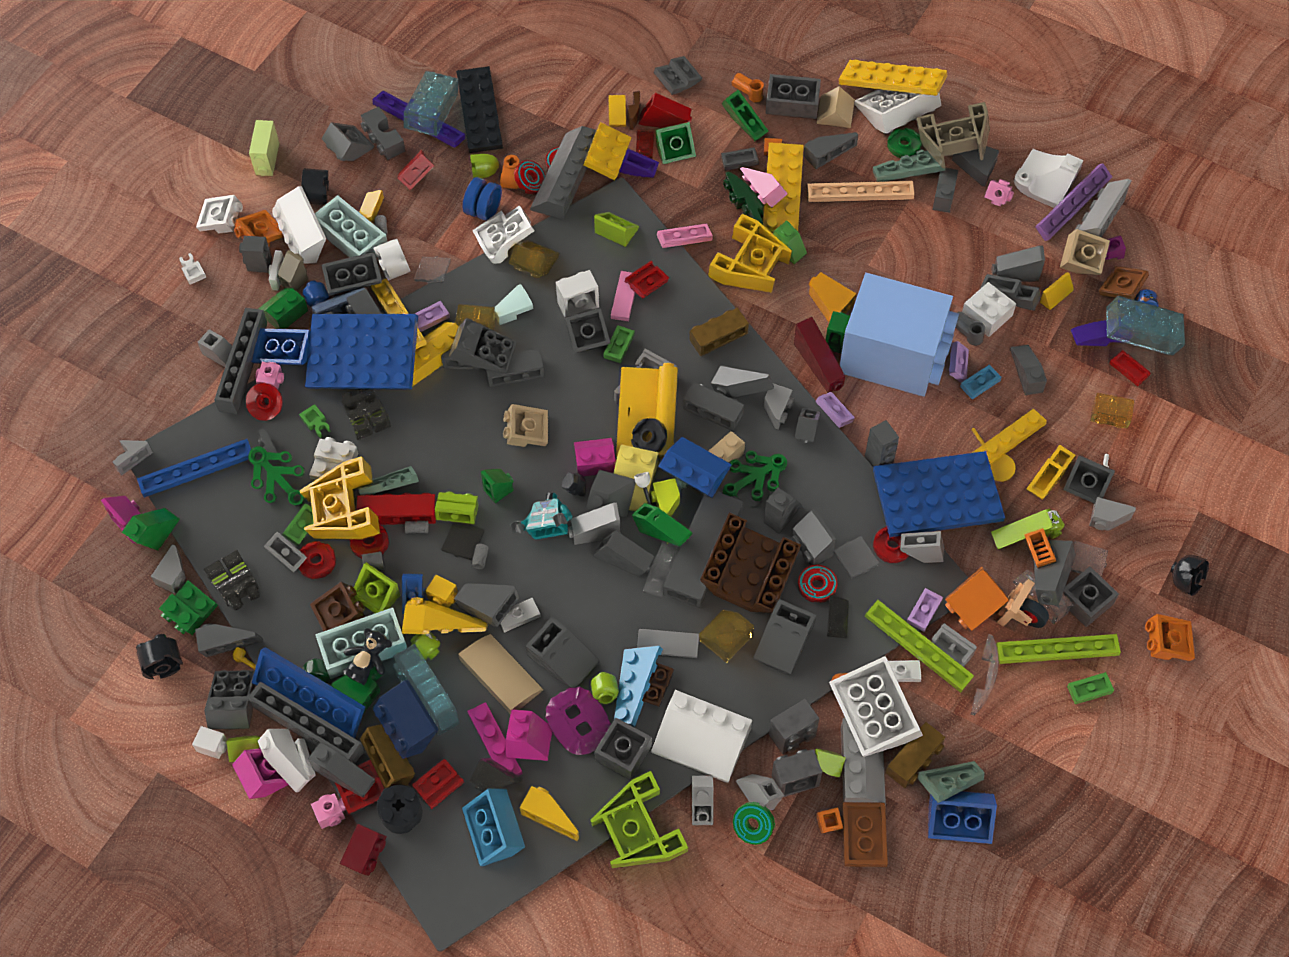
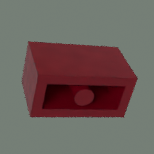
M357 824L340 864L369 876L376 868V860L379 853L385 848L387 836Z

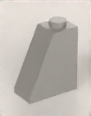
M617 502L572 518L568 532L569 538L574 539V545L601 541L615 530L621 533Z

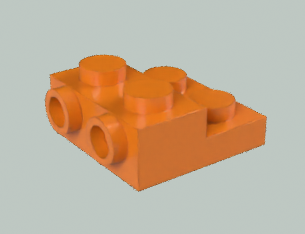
M266 210L236 219L234 233L238 238L244 239V236L266 237L270 247V242L284 237L282 231L279 230L278 222Z
M1156 614L1148 619L1145 624V630L1149 632L1147 649L1151 651V657L1164 660L1178 658L1191 661L1195 659L1191 621Z

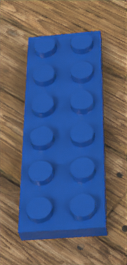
M265 647L260 650L251 683L256 686L260 682L264 683L354 739L356 738L365 706Z

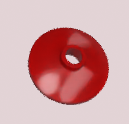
M256 384L247 393V410L258 420H271L282 409L283 400L281 393L271 384ZM265 398L269 400L268 405L264 403Z

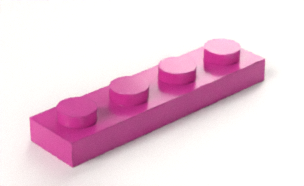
M485 702L468 710V715L503 783L521 775L522 770L516 759L506 757V740L487 703Z

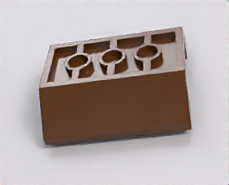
M729 512L700 581L714 596L745 610L773 613L801 544L785 537L779 543L746 528L747 520Z

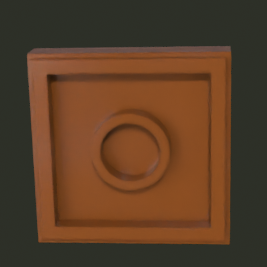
M1114 266L1100 288L1099 293L1102 296L1134 300L1149 277V273L1146 270Z

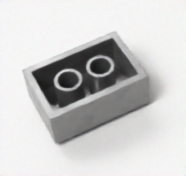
M770 74L766 114L817 119L821 79Z

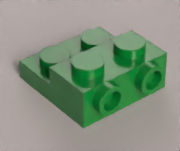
M188 580L176 595L171 594L160 606L159 609L163 612L160 616L169 623L173 620L176 623L175 628L182 634L187 632L193 635L196 632L195 629H198L218 604Z

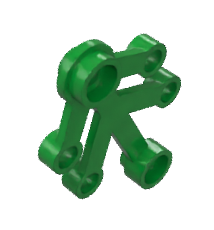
M260 446L252 448L248 455L249 461L254 464L251 486L255 489H261L264 486V481L261 479L263 467L267 471L266 493L264 494V500L267 503H274L277 499L274 493L276 481L286 491L288 500L292 505L299 506L303 504L305 498L300 494V491L295 490L281 474L302 477L305 474V468L301 465L294 467L273 466L268 461L281 460L284 463H289L292 460V454L288 451L272 453L267 452L266 449ZM257 453L262 454V457L259 460L256 459ZM284 454L289 455L288 460H283ZM300 467L302 469L301 474H296V469ZM256 480H260L258 487L254 485ZM269 494L273 495V499L271 501L267 499V496ZM296 495H300L301 497L298 502L294 500V497Z
M748 451L745 456L746 462L749 464L755 462L765 464L762 468L743 465L739 460H732L730 462L731 472H742L750 475L734 484L728 483L724 485L722 494L737 497L740 489L756 481L751 497L754 501L762 500L765 475L772 471L767 488L769 491L774 492L779 488L778 479L780 472L787 467L786 457L781 454L765 457L757 455L755 451ZM752 455L754 458L750 459L748 456ZM774 483L776 486L772 487L770 484Z

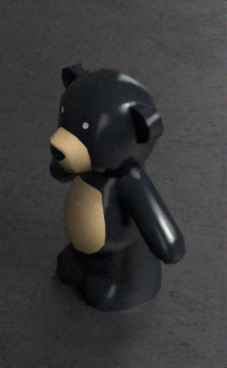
M368 628L364 630V635L366 636L364 646L347 648L343 652L346 656H356L342 673L364 686L367 683L373 664L380 675L385 673V668L378 654L385 648L392 646L391 640H388L383 633L376 630L371 631Z

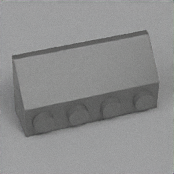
M1125 179L1108 182L1105 189L1101 188L1097 195L1098 200H1093L1090 206L1091 211L1085 213L1082 225L1078 224L1076 229L1102 238L1124 203L1132 180Z
M843 718L841 724L842 756L846 757L842 769L843 802L885 803L886 806L883 751L863 757L846 719Z

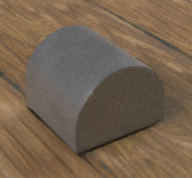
M382 552L362 555L363 565L367 562L378 571L385 570Z

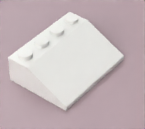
M877 89L854 101L855 106L870 123L883 133H890L893 129L906 125L908 122L916 119V117L933 112L936 108L942 106L939 93L937 96L881 89Z
M886 656L829 682L863 757L906 744L923 736Z
M675 690L665 712L651 753L729 783L751 731L752 720Z

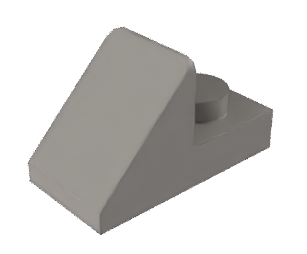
M120 440L125 453L120 454L112 462L122 476L153 452L146 441Z

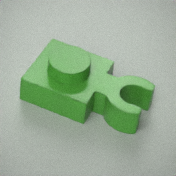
M315 404L299 414L301 420L310 431L315 428L318 437H322L320 432L322 429L331 432L329 425L325 422V416Z

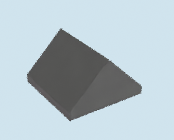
M1079 455L1063 490L1095 504L1097 497H1104L1115 470Z

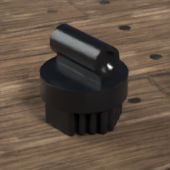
M569 472L562 481V488L572 495L585 496L586 479L581 474Z

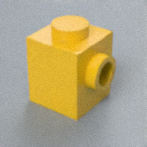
M435 575L425 590L427 598L431 602L448 608L456 602L454 598L458 592L457 585L438 575Z

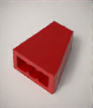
M655 92L642 109L638 124L665 128L687 122L691 123L692 116L690 115L692 109Z

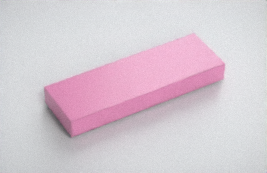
M707 224L660 230L657 232L662 248L712 241L713 239Z
M621 271L611 311V319L629 322L635 292L624 281L632 272Z

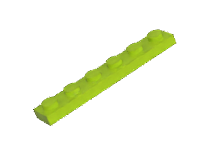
M879 600L865 614L868 620L960 693L974 677L972 673Z
M1117 634L997 642L996 644L999 664L1119 656L1121 653Z

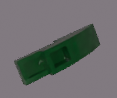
M729 171L725 172L723 185L725 190L729 191L731 203L735 204L736 209L742 208L744 215L759 221L763 225L761 219L763 217V205L756 193L738 176Z

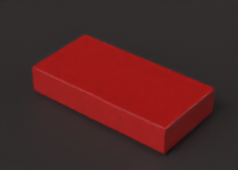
M1124 350L1120 351L1109 363L1137 387L1151 374L1149 370Z

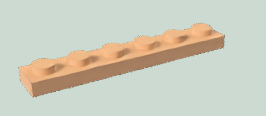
M913 181L814 183L807 186L808 202L914 199Z

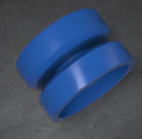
M475 177L465 192L462 206L463 212L472 217L477 215L480 220L487 221L496 214L499 208L502 187L493 182L487 184L485 179Z

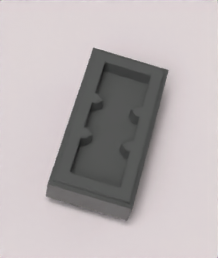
M755 147L721 153L724 170L759 165Z

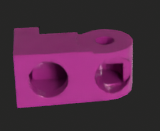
M1121 235L1107 239L1110 240L1105 260L1117 258V260L1123 259L1126 247Z

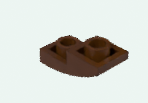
M656 663L655 673L652 672L649 680V690L645 692L642 701L660 707L674 669Z

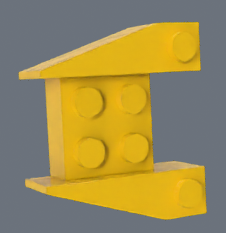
M741 214L734 225L732 239L743 243V246L735 259L717 252L709 266L708 276L723 285L772 293L775 278L769 275L778 260L789 265L792 250L759 221Z
M362 456L341 463L300 490V494L312 504L314 524L304 527V530L314 539H364L380 534L378 516L369 507L355 511L353 489L373 483L371 466Z

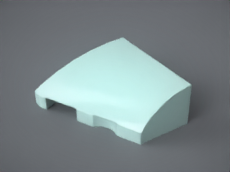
M519 284L493 308V312L499 324L502 325L516 320V315L532 310L533 304L523 286Z

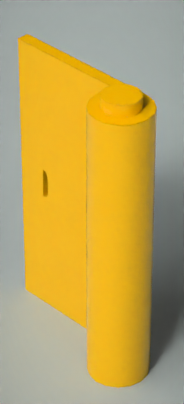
M663 363V366H660L659 369L621 367L616 457L621 445L633 447L631 441L633 439V429L638 422L645 418L659 420L665 425L667 430V441L664 448L658 453L659 459H663L668 449L674 445L678 368L674 367L673 363ZM649 432L646 436L647 442L650 441L652 438L651 432Z

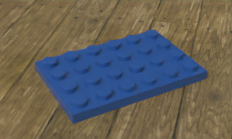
M312 314L305 387L308 389H412L418 315Z
M986 451L873 466V474L889 537L901 536V534L932 532L1004 522L1005 520Z

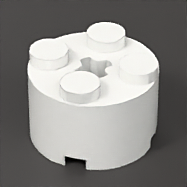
M393 239L374 247V251L377 257H379L380 266L388 281L411 271L398 239Z

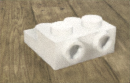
M235 195L205 199L196 228L199 231L215 229L218 233L233 232L238 214L243 210L242 203Z
M326 437L325 440L319 439L314 453L315 460L309 474L310 478L317 480L341 463L357 458V447L350 441L339 443L331 437Z

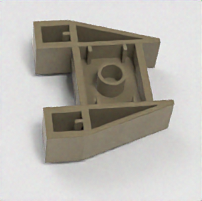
M985 102L969 105V117L936 124L934 114L916 117L922 145L943 169L945 168L944 156L978 149L980 160H983L990 132L989 115Z

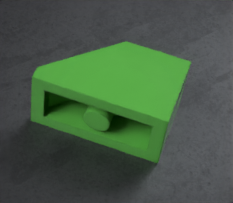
M787 220L773 232L779 240L792 250L790 261L794 265L807 254L800 233Z

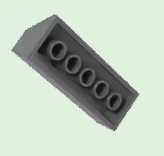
M581 126L565 134L530 207L531 211L564 220L588 168L583 164L596 133L595 129Z

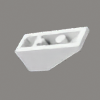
M267 729L258 740L264 758L295 792H299L310 779L289 729Z

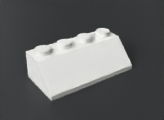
M302 186L277 199L272 213L278 222L279 230L282 231L285 243L288 244L289 249L295 254H300L304 259V264L317 263L326 237Z

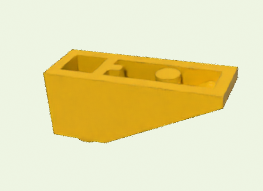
M531 786L520 806L521 815L578 841V830L549 792L542 787L535 788Z

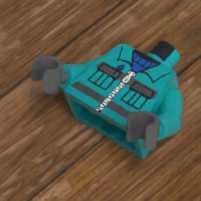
M547 493L545 501L533 504L532 510L525 520L514 521L510 523L512 533L517 531L524 533L526 530L535 540L568 534L567 523L572 519V514L568 507L557 499L555 493Z

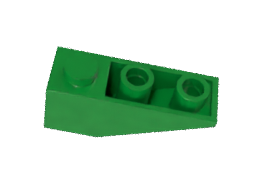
M644 503L632 514L640 533L677 546H681L693 534L660 508Z

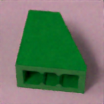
M166 508L134 515L122 533L138 544L159 551L180 518Z

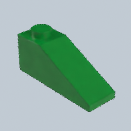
M739 89L722 102L723 107L731 118L754 141H757L769 132Z

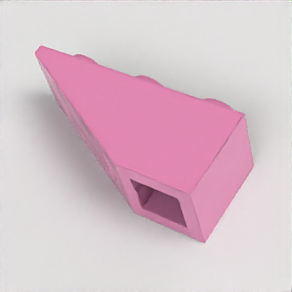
M744 167L740 168L744 173L743 179L748 184H752L750 188L756 195L760 194L757 197L763 204L768 203L772 208L788 194L773 175Z

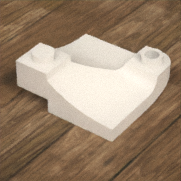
M1032 149L1021 169L1019 168L1014 184L1024 195L1055 208L1068 194L1082 167L1083 160L1068 153L1066 156H1060Z
M519 205L506 215L501 210L472 231L489 260L493 264L503 262L508 257V250L534 232V229L527 214Z

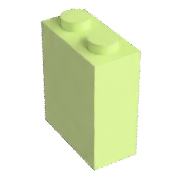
M256 120L249 150L252 165L256 175L273 176L279 148V140L274 122Z

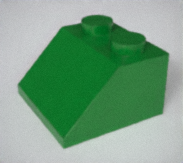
M293 288L282 289L258 308L264 311L267 321L276 329L288 328L308 312L305 298Z

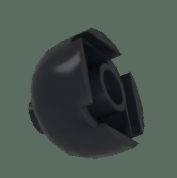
M1186 555L1178 562H1175L1172 565L1171 573H1173L1172 579L1177 589L1191 596L1197 594L1202 585L1198 584L1201 579L1206 580L1209 562L1206 561L1207 559L1196 555Z

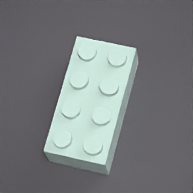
M338 195L315 213L326 239L349 258L375 252L374 247L387 242L384 232Z
M393 608L315 634L330 679L344 675L342 672L353 662L356 655L346 656L343 652L347 648L364 646V639L366 637L364 630L366 628L383 633L392 642L391 647L385 648L378 654L381 661L408 652Z

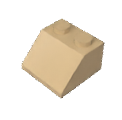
M1076 229L1068 235L1060 268L1078 274L1100 275L1110 240Z

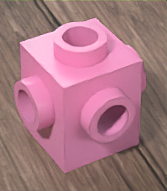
M1002 179L999 181L991 180L985 198L992 200L991 203L994 205H1005L1013 197V187L1009 185L1010 182Z
M262 362L261 367L256 371L257 384L268 383L278 389L279 385L284 381V373H282L281 366L277 363Z
M335 793L324 795L319 798V801L311 804L321 829L328 826H336L341 823V820L345 819L343 811L346 810L342 798L337 800Z

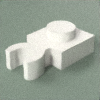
M189 253V260L184 261L182 257L179 259L183 266L182 271L191 285L206 278V275L198 261L195 262L193 255Z

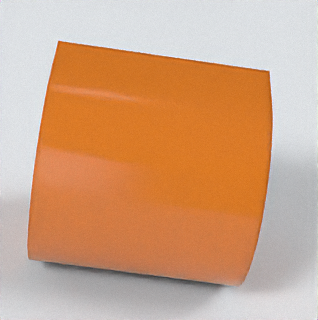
M838 807L817 812V821L822 834L843 829Z

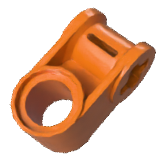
M508 155L504 159L500 186L502 188L519 189L514 179V171L519 164V158L516 155Z

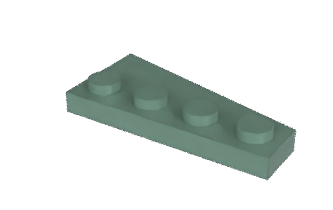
M923 149L917 151L916 155L911 157L905 155L899 161L891 160L873 167V174L877 182L945 171V168L943 169L931 154Z

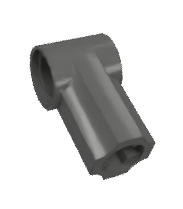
M958 311L959 317L955 328L967 337L969 344L974 346L982 344L985 334L984 324L975 322L962 311Z

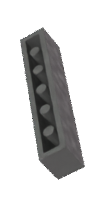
M245 308L214 399L219 412L238 414L254 365L251 361L260 328L266 329L268 323L263 310Z
M262 682L256 686L248 697L253 708L315 746H318L321 742L339 752L353 764H356L364 752L361 742Z

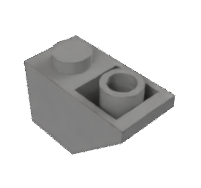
M209 329L198 341L200 350L204 356L225 367L232 345L224 337Z
M773 383L774 388L768 390L765 396L764 409L774 428L779 430L781 423L784 424L787 419V409H791L793 405V390Z
M751 774L736 780V783L749 802L760 803V805L766 806L770 811L775 809L784 796L773 778Z
M692 776V825H713V776Z

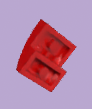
M371 760L358 765L360 769L375 779V783L364 797L335 783L348 814L377 802L384 790Z

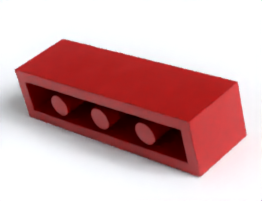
M386 493L383 495L366 494L357 496L356 511L369 507L378 516L380 525L405 524V521L425 520L428 521V524H436L437 522L435 516L437 502L435 494L404 493L402 495H392Z

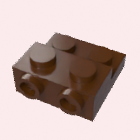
M340 582L310 604L323 631L365 617L363 613L365 607L359 600H356L355 595H357V592L352 585Z

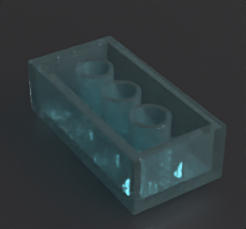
M425 71L404 110V128L437 136L458 95V78Z
M1117 296L1106 307L1107 338L1172 356L1185 345L1184 314L1121 296Z
M413 644L394 655L395 664H393L398 680L400 683L404 680H409L439 729L437 735L439 736L460 724L455 706L416 645Z

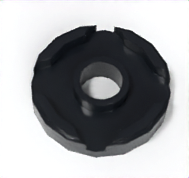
M654 418L642 419L636 424L632 432L633 439L631 441L635 448L659 453L667 441L665 425ZM649 432H651L652 438L650 441L647 442L646 436Z

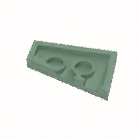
M412 466L372 479L373 483L358 487L360 495H374L377 492L416 483L419 480Z

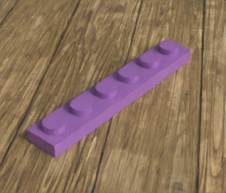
M1103 163L1099 164L1035 226L1045 241L1050 240L1112 178V175Z

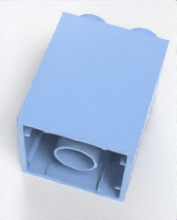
M865 272L845 330L840 367L843 373L925 397L929 383L939 386L946 356L949 354L959 313L950 311L953 296Z

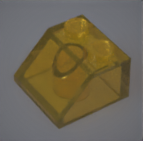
M527 240L515 243L509 264L513 265L514 269L524 272L525 270L530 273V276L540 278L548 275L560 253Z
M723 609L699 633V640L727 663L753 636L754 625L741 614Z

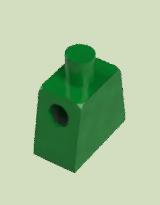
M374 666L370 671L365 686L346 675L333 682L331 686L365 706V713L380 693L376 681L382 675L377 672Z

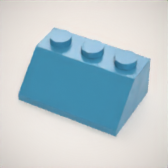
M487 789L462 807L480 866L512 857L525 848L507 789Z

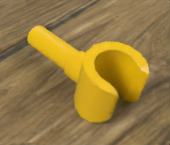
M236 647L233 653L234 660L239 663L243 662L255 670L256 665L244 657L246 651Z

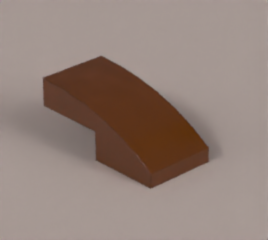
M640 91L633 92V105H628L630 130L635 128L639 119Z

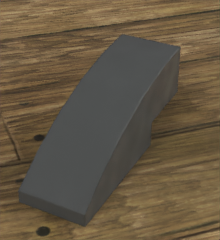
M987 274L980 286L981 289L989 282L1014 301L1017 307L1035 311L1041 298L1039 288L1022 285L1021 280Z

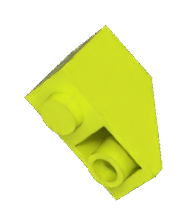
M675 478L653 483V491H650L652 502H656L657 507L669 516L673 515L680 504V493Z

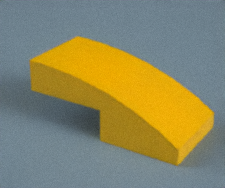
M609 95L610 127H626V95Z

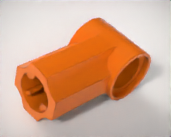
M737 73L732 81L733 87L749 95V100L752 102L763 100L764 83L761 80H752L741 73Z

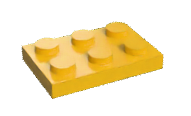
M600 122L583 165L615 180L632 137Z

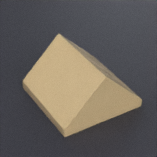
M840 86L821 95L817 124L851 128L855 99Z

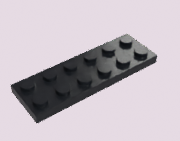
M490 66L457 70L469 153L503 149Z

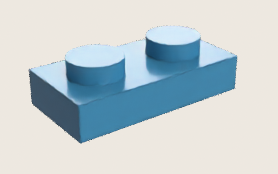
M989 364L963 381L960 387L971 399H974L1000 382L1002 377Z

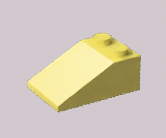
M621 445L614 474L634 479V476L637 474L649 472L650 483L647 489L650 496L659 463L658 452ZM637 484L635 485L629 509L631 511H636L644 503H647L643 488H640Z

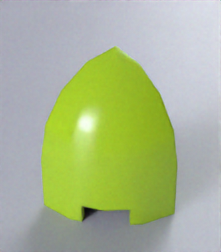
M470 155L473 179L475 177H490L499 168V161L493 155Z
M241 736L228 738L229 762H235L244 750L258 749L260 737Z
M816 748L815 754L821 770L828 775L840 778L846 757L836 752Z

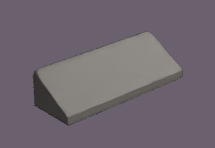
M639 629L637 648L660 646L663 648L661 655L697 658L699 634Z

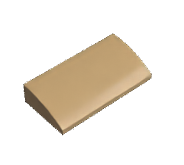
M491 634L477 640L458 654L460 661L510 715L511 710H520L543 691L541 686Z

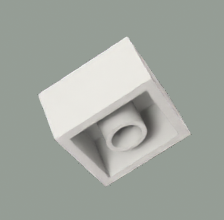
M590 270L579 272L574 276L562 278L556 282L557 303L564 317L599 308L598 285Z
M988 282L964 303L962 312L973 321L983 323L985 335L990 337L1013 316L1016 303Z

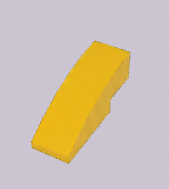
M1059 445L1026 490L1043 500L1074 462L1076 455Z

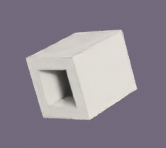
M201 726L192 745L196 752L219 759L221 754L225 753L227 749V738L224 733Z

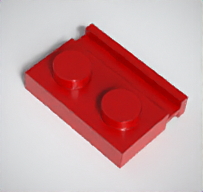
M650 261L627 276L624 282L628 283L630 288L643 299L667 283L669 277Z
M444 758L413 783L412 787L432 810L464 783V780Z

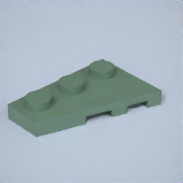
M975 761L919 772L918 780L939 803L984 780L985 773Z

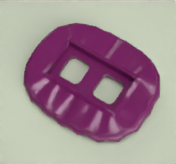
M582 687L568 688L551 698L546 706V719L552 732L567 751L576 755H585L595 751L611 726L603 706L593 697L589 690H585ZM576 705L581 713L575 718L570 719L565 710ZM583 722H587L592 730L586 735L581 736L576 727Z

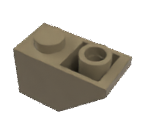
M291 250L286 252L277 275L283 287L293 288L297 291L308 281L307 270L302 256L298 253H293Z

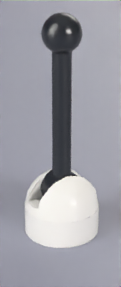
M649 472L635 475V483L640 488H643L647 504L652 505L647 489L650 483Z

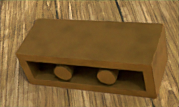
M737 307L726 311L721 316L711 318L702 325L693 327L690 330V342L699 355L703 356L748 334L749 323Z
M927 722L920 728L923 736L908 742L887 766L886 774L903 788H906L909 784L914 785L918 780V773L922 769L926 770L932 763L931 758L933 755L936 754L938 756L945 747L943 744L945 736Z
M382 724L367 727L360 740L384 787L388 788L395 785L407 786L415 775L408 759L401 758Z

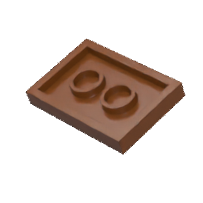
M843 802L844 866L887 867L885 803Z

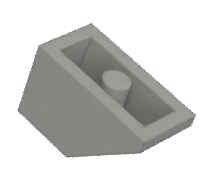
M1097 497L1089 526L1095 527L1098 530L1109 531L1131 520L1136 507Z
M941 531L901 534L900 549L902 552L923 563L944 562V543Z
M278 532L263 546L292 572H295L307 558Z
M172 544L151 577L155 585L176 594L185 584L186 575L180 553L176 546Z

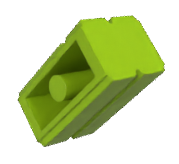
M450 491L445 493L439 492L435 506L436 520L475 524L478 512V496L469 493L464 495L455 494Z

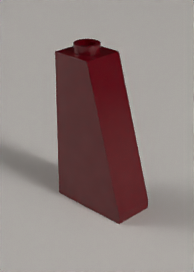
M813 317L797 323L794 346L827 393L840 390L844 386L845 374Z

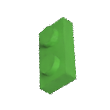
M617 325L610 340L611 344H608L604 352V358L621 364L635 335V331Z
M305 503L282 534V536L296 546L307 535L304 527L314 524L312 507Z
M1106 672L1071 682L1067 685L1075 705L1114 692Z

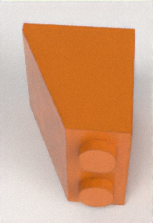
M980 567L945 598L947 601L945 606L952 614L956 612L959 615L960 619L958 621L965 629L969 627L972 631L1006 604L1009 598L986 570Z

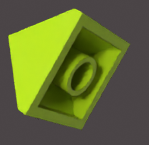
M610 212L595 214L594 217L595 233L624 247L627 246L639 228L638 225Z
M367 562L364 563L354 586L357 592L355 598L376 614L389 609L401 595L396 582Z

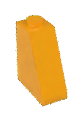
M822 272L810 280L809 295L828 322H830L833 311L846 314L855 304V292Z

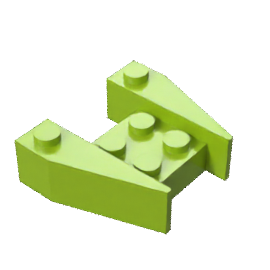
M651 771L631 780L591 819L592 827L604 822L620 856L610 861L611 868L670 861L688 852V846L679 828L659 837L643 802L660 795V788Z

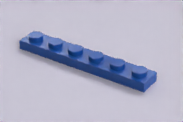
M248 439L137 478L141 493L145 498L249 460L248 455L251 447Z

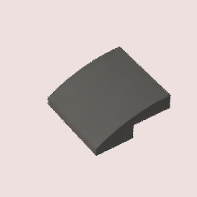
M685 56L671 59L668 65L656 67L654 70V74L671 95L682 92L702 80L700 74Z

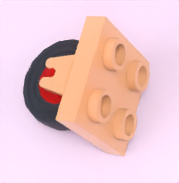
M1027 579L1023 584L1019 583L1015 590H1012L1008 596L1009 601L998 612V615H1000L997 621L998 624L1004 627L1013 618L1026 626L1029 625L1035 628H1042L1046 625L1049 619L1048 611L1029 594L1035 584L1033 581Z

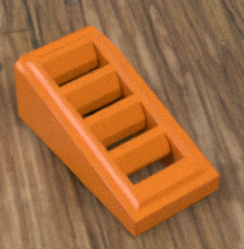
M1043 528L1024 534L1037 568L1056 562L1055 555ZM1048 551L1047 553L1037 556L1038 553ZM1050 556L1047 559L1039 561V559Z

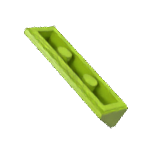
M1045 509L991 531L999 550L1024 540V534L1041 528L1046 531L1054 528Z

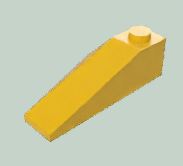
M414 597L408 600L405 605L402 634H429L431 630H438L442 634L451 632L454 629H458V632L462 633L483 632L487 630L488 623L437 603L423 600V598Z

